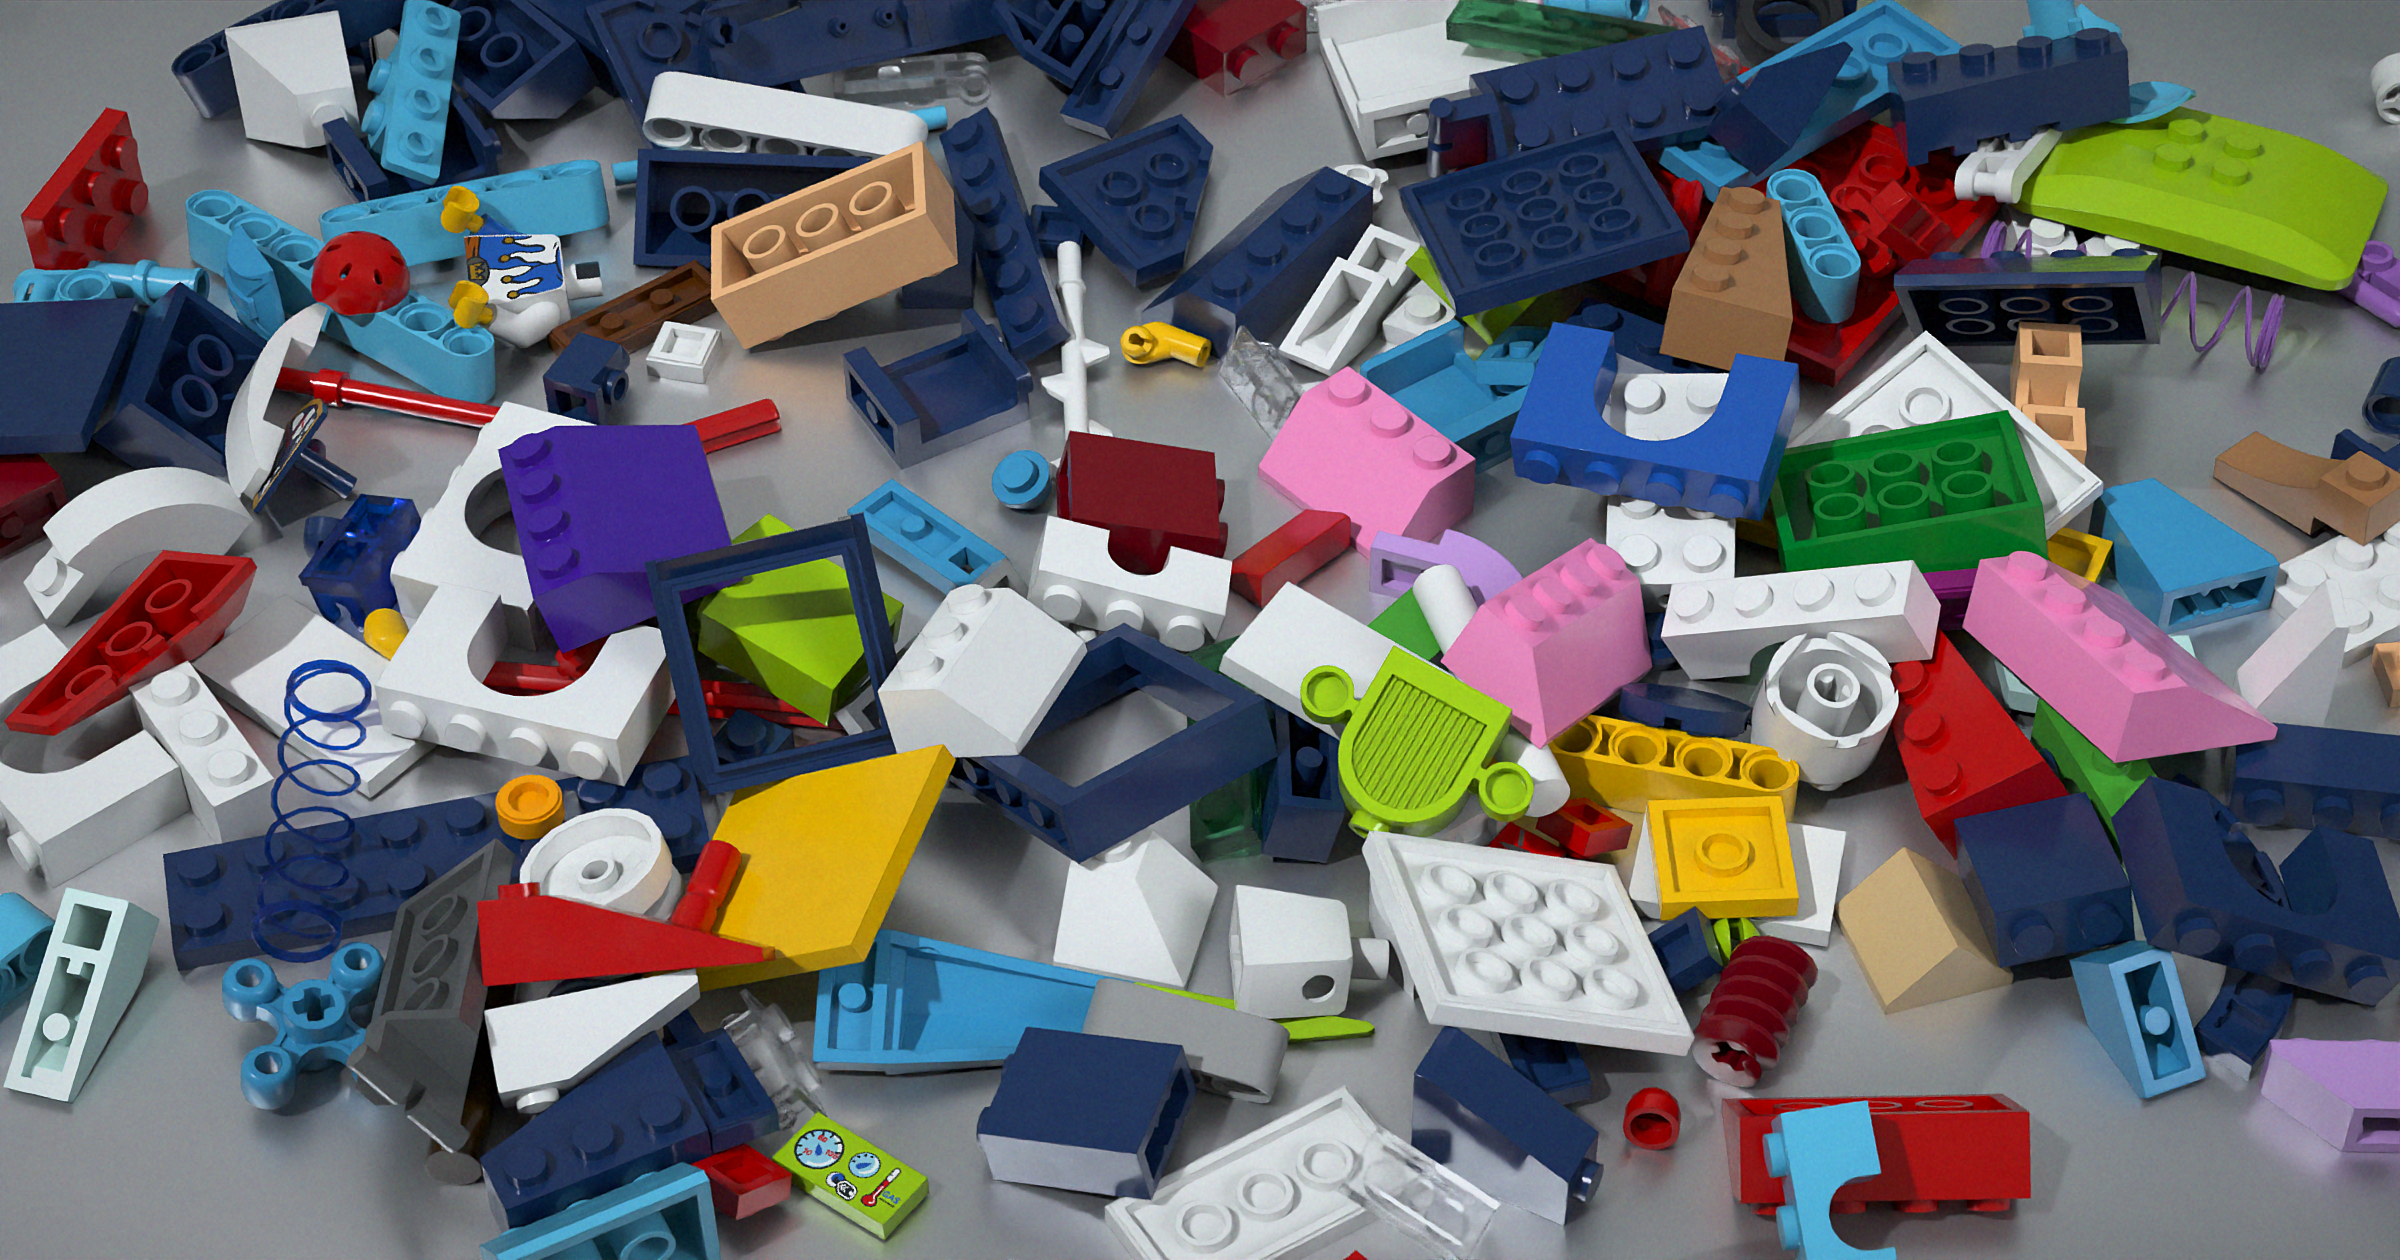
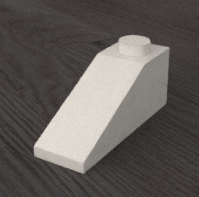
M2325 579L2236 671L2232 689L2273 723L2324 728L2350 629L2339 579Z
M696 969L485 1010L484 1015L497 1087L504 1108L517 1105L519 1113L545 1111L560 1100V1096H565L652 1031L659 1030L700 999Z

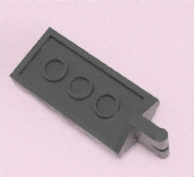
M497 838L399 906L371 1023L367 1026L364 1043L350 1054L346 1062V1066L358 1075L355 1086L356 1090L374 1105H406L404 1115L450 1154L460 1150L470 1135V1132L460 1124L479 1030L485 1019L483 1010L488 986L483 985L477 901L498 899L497 886L509 884L515 854Z

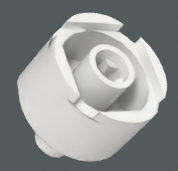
M1828 631L1826 638L1806 639V633L1791 638L1774 654L1753 708L1750 739L1752 744L1775 749L1778 752V757L1787 762L1790 759L1796 761L1799 766V780L1809 782L1810 785L1818 790L1832 791L1838 789L1843 782L1861 775L1876 759L1897 710L1899 702L1898 690L1895 692L1890 678L1892 669L1887 660L1867 642L1842 632Z

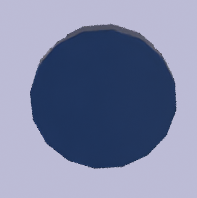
M1651 683L1623 685L1619 712L1632 721L1658 728V725L1664 726V723L1681 727L1680 730L1687 731L1686 734L1710 737H1738L1739 734H1743L1744 730H1747L1751 711L1750 706L1722 695Z

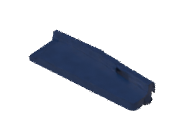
M719 0L709 3L703 9L701 14L702 27L697 29L701 46H707L713 78L763 87L1006 34L990 12L995 0ZM793 7H798V9L777 16L765 22L763 21V19L781 13Z

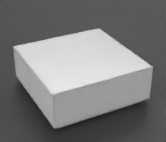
M665 321L646 358L648 375L705 384L723 347L721 330Z

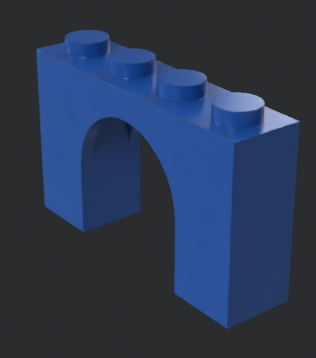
M1553 322L1510 435L1516 477L1527 478L1540 484L1555 483L1587 489L1600 495L1615 494L1652 501L1657 505L1665 507L1680 506L1713 512L1725 518L1740 517L1762 521L1800 406L1798 364L1736 353L1720 402L1715 412L1703 425L1686 435L1673 439L1659 441L1640 440L1616 431L1601 417L1618 372L1614 332Z

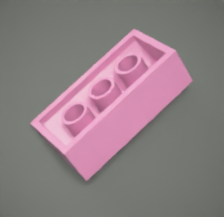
M1589 538L1483 603L1440 662L1465 684L1512 709L1511 724L1537 748L1541 749L1619 695L1623 685L1636 683L1646 676L1652 668L1640 580L1626 568L1625 561L1618 552L1607 545L1597 543L1593 538Z

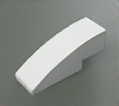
M1370 224L1348 260L1340 257L1336 258L1280 345V355L1329 376L1334 375L1349 364L1382 331V322L1418 277L1405 263L1421 247V244Z

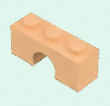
M2019 321L2010 373L2011 404L2084 465L2087 452L2085 408L2077 407L2079 383L2083 367L2081 325Z

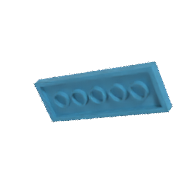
M1876 0L1735 77L1743 84L1763 67L1844 41L1853 48V51L1793 147L1759 176L1756 177L1713 137L1649 150L1644 153L1677 177H1683L1689 182L1696 179L1700 181L1704 187L1702 195L1714 203L1722 186L1731 189L1735 187H1751L1889 109L1886 63L1901 61L1904 55L1913 52H1931L1936 54V56L1959 53L1963 46L1896 1ZM1730 80V81L1726 82L1725 84H1723V85H1724V88H1725L1732 80Z

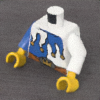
M453 186L443 200L444 210L440 215L442 226L452 233H462L466 229L470 231V236L464 237L468 281L461 280L457 282L448 300L449 306L455 309L453 316L460 327L470 329L477 324L488 330L495 340V351L513 346L528 348L547 338L551 330L571 320L569 300L603 296L599 261L564 265L559 237L553 234L527 235L513 231L487 214L482 216L476 215L479 200L471 190L462 186Z

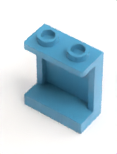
M1456 319L1432 330L1425 331L1420 336L1384 353L1377 354L1361 364L1360 375L1476 458L1475 476L1512 458L1510 435L1529 385L1510 394L1498 391L1496 385L1477 384L1476 362L1464 351V326Z

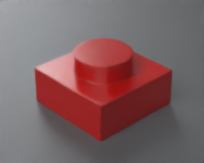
M1581 797L1569 799L1555 812L1538 817L1535 829L1559 842L1558 847L1564 849L1567 855L1580 859H1594L1597 857V854L1627 849L1633 824L1590 799Z
M746 1143L691 1164V1166L704 1170L710 1182L713 1205L734 1220L752 1216L758 1211L790 1199L792 1173Z

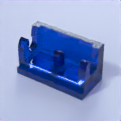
M360 494L298 577L302 586H308L320 613L327 621L335 624L340 618L341 611L336 605L338 603L349 611L350 619L358 631L364 633V621L371 612L382 608L393 609L398 600L395 588L390 581L392 564L401 551H406L420 530L422 521L413 499Z

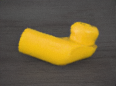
M1161 321L1147 323L1142 326H1131L1124 331L1120 339L1124 357L1131 363L1143 366L1176 358L1194 366L1203 367L1209 358L1212 346L1211 340Z
M387 608L376 609L364 621L363 637L370 648L376 650L390 661L409 633V629L405 619L399 612Z

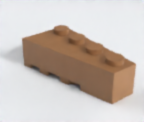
M1722 186L1672 289L1660 353L1728 371L1731 370L1736 353L1784 361L1793 322L1780 200L1765 197L1762 192L1749 187H1735L1731 189Z

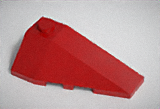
M163 550L4 720L9 730L56 736L130 695L128 687L185 661L190 662L203 655L223 639L225 630L243 611L257 570L253 559Z

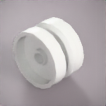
M605 808L572 818L545 835L530 850L520 869V883L540 882L541 896L564 895L667 921L671 920L678 902L684 897L686 887L681 875L672 864V855L659 828L651 817L632 809ZM635 973L584 977L583 979L609 981Z

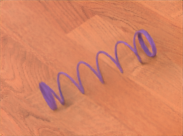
M1996 220L1992 223L1984 240L1979 258H1990V254L2003 251L2007 234V226L2004 222L2000 223ZM2027 229L2021 235L2013 251L2019 252L2026 240L2025 256L2031 257L2032 231ZM2085 243L2079 244L2075 250L2082 251L2087 255ZM2194 271L2189 272L2184 277L2171 302L2161 316V326L2191 279L2190 338L2195 351L2201 353L2210 348L2218 339L2246 293V356L2252 367L2256 368L2259 366L2261 369L2265 368L2279 331L2285 307V297L2283 295L2278 296L2277 293L2272 296L2262 322L2253 358L2251 350L2252 291L2249 286L2241 289L2212 338L2205 346L2200 347L2197 344L2195 333L2197 279Z

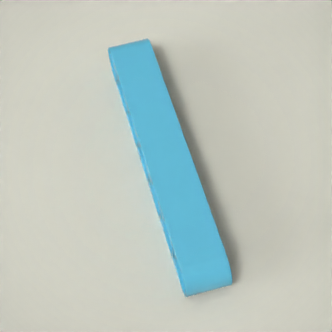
M202 190L194 193L187 199L185 210L189 253L196 263L224 277L223 270L227 268L228 243L235 228L242 225L274 271L284 311L294 316L315 303L327 307L328 309L320 329L322 332L439 396L483 403L495 395V340L493 335L485 328L477 324L470 329L460 327L454 319L453 311L412 289H409L407 295L400 303L388 310L350 316L338 314L328 305L317 302L311 293L314 261L326 243L224 190Z

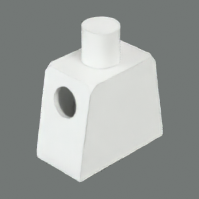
M1236 885L1228 939L1235 1010L1266 1019L1339 1015L1346 1009L1350 979L1386 980L1389 968L1388 939L1350 937L1347 907L1341 901Z

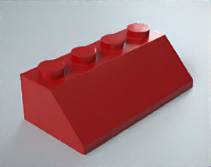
M2004 1094L1722 1099V1117L1732 1194L1741 1204L1751 1203V1213L1776 1215L1777 1207L1786 1206L1781 1177L1770 1178L1765 1162L1763 1135L1773 1133L1771 1122L1780 1113L1865 1100L1868 1101L1881 1174L1871 1181L1839 1187L1832 1196L1829 1213L1866 1212V1201H1894V1209L1900 1212H1934L1938 1210V1200H1966V1208L1974 1211H2005L2010 1209V1199H2031L2030 1112Z

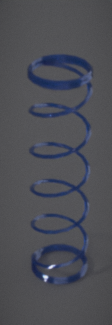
M319 659L303 663L291 672L286 685L284 715L290 727L283 732L277 745V758L284 773L276 779L271 790V807L277 820L269 827L264 838V854L271 868L263 874L257 886V903L260 910L252 920L251 932L252 939L259 949L273 958L289 963H308L324 959L336 951L342 937V918L330 908L306 900L294 899L270 903L267 906L264 903V887L268 878L275 871L283 879L298 887L314 891L335 889L344 885L349 879L348 869L340 861L326 855H299L275 863L271 855V838L276 828L281 824L292 833L306 840L319 843H336L349 838L355 831L354 821L346 813L332 807H305L282 815L277 806L278 790L287 777L296 785L312 793L324 796H343L355 791L361 784L360 774L352 766L338 760H310L288 768L284 760V745L293 731L305 741L317 747L333 751L350 750L360 746L367 738L366 729L354 718L365 712L371 702V683L365 674L353 665L338 660ZM316 670V671H314V672H311V673H309V674H306V675L302 676V675L305 674L306 672ZM336 672L349 674L358 680L364 689L365 695L362 702L349 711L326 713L307 707L299 701L294 692L302 683L314 676ZM290 703L294 709L306 716V718L294 722L291 716ZM311 720L337 723L348 721L359 729L360 737L355 743L333 746L317 742L306 736L298 727ZM310 765H337L347 769L354 776V783L350 788L343 791H324L302 783L292 772ZM305 812H330L344 818L348 822V830L344 835L336 838H320L307 835L293 828L286 819ZM299 860H323L338 866L342 870V878L332 885L316 886L295 880L286 875L280 867ZM283 910H303L319 915L328 921L333 930L324 934H307L294 931L280 924L271 914ZM264 918H267L277 928L293 936L305 939H325L333 935L334 937L330 944L320 950L307 953L289 952L276 948L266 942L259 932V925Z

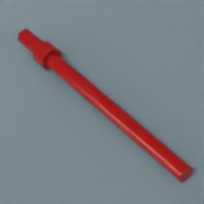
M281 366L274 386L276 390L314 396V399L321 398L329 406L341 408L345 403H351L482 428L488 422L491 423L501 408L350 379V375L347 372L322 368L319 373Z

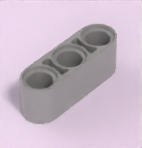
M1106 978L1100 979L1096 983L1081 1033L1183 1045L1197 1089L1252 1103H1268L1271 1101L1290 1038V1033L1285 1027L1260 1016L1122 980Z

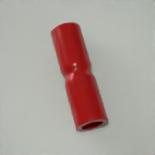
M712 840L704 845L685 887L684 897L678 902L670 920L671 922L708 931L712 930L717 918V910L723 905L742 862L741 853L736 847L721 840Z

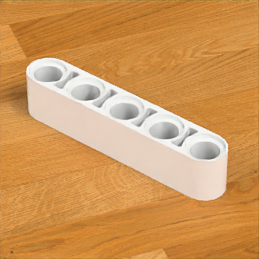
M665 72L655 77L642 128L644 135L653 143L677 150L868 157L871 160L878 159L919 141H923L926 145L928 135L926 122L919 116L907 111L681 72Z

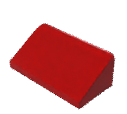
M1304 510L1232 560L1229 586L1262 609L1287 581L1294 585L1298 584L1350 547L1351 518L1342 512Z

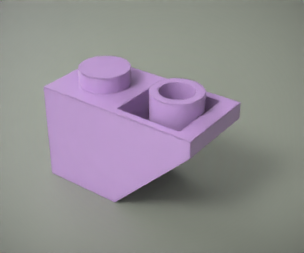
M2294 1038L2290 1040L2270 1039L2258 1083L2260 1095L2341 1152L2400 1153V1042H2384L2376 1039L2362 1041L2310 1040L2307 1038Z

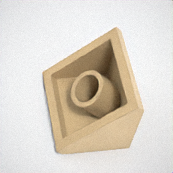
M1904 846L1834 906L1833 917L1885 1015L2009 985L2013 982L2014 975L2010 967H1999L1970 895L1960 877Z

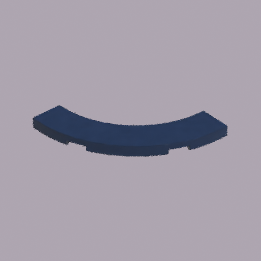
M2179 772L2170 780L2171 782L2207 792L2224 849L2237 871L2264 897L2285 909L2293 911L2285 885L2266 852H2259L2252 841L2240 830L2242 822L2207 790ZM2226 966L2224 980L2216 999L2208 1012L2193 1028L2199 1050L2249 1081L2264 1063L2270 1039L2278 1040L2282 1033L2291 1008L2295 985Z

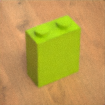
M774 529L769 536L781 534L782 532ZM826 558L745 576L742 581L706 595L696 615V619L701 622L698 650L825 726H828L835 718L833 713L859 689L870 675L846 570ZM882 591L892 639L895 645L898 641L904 604Z

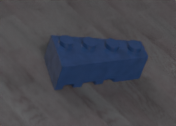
M2104 28L2083 29L2076 32L2075 37L2052 40L2046 36H2029L2018 40L2017 45L1994 48L1989 44H1971L1962 47L1959 53L1936 56V54L1931 52H1913L1904 55L1901 61L1886 63L1891 128L1909 167L1929 163L1928 152L1937 149L1951 148V154L1954 156L1976 152L1977 142L1980 139L1993 136L2004 139L2010 144L2028 140L2038 132V126L2049 124L2053 130L2062 132L2131 116L2128 51L2117 32H2110Z

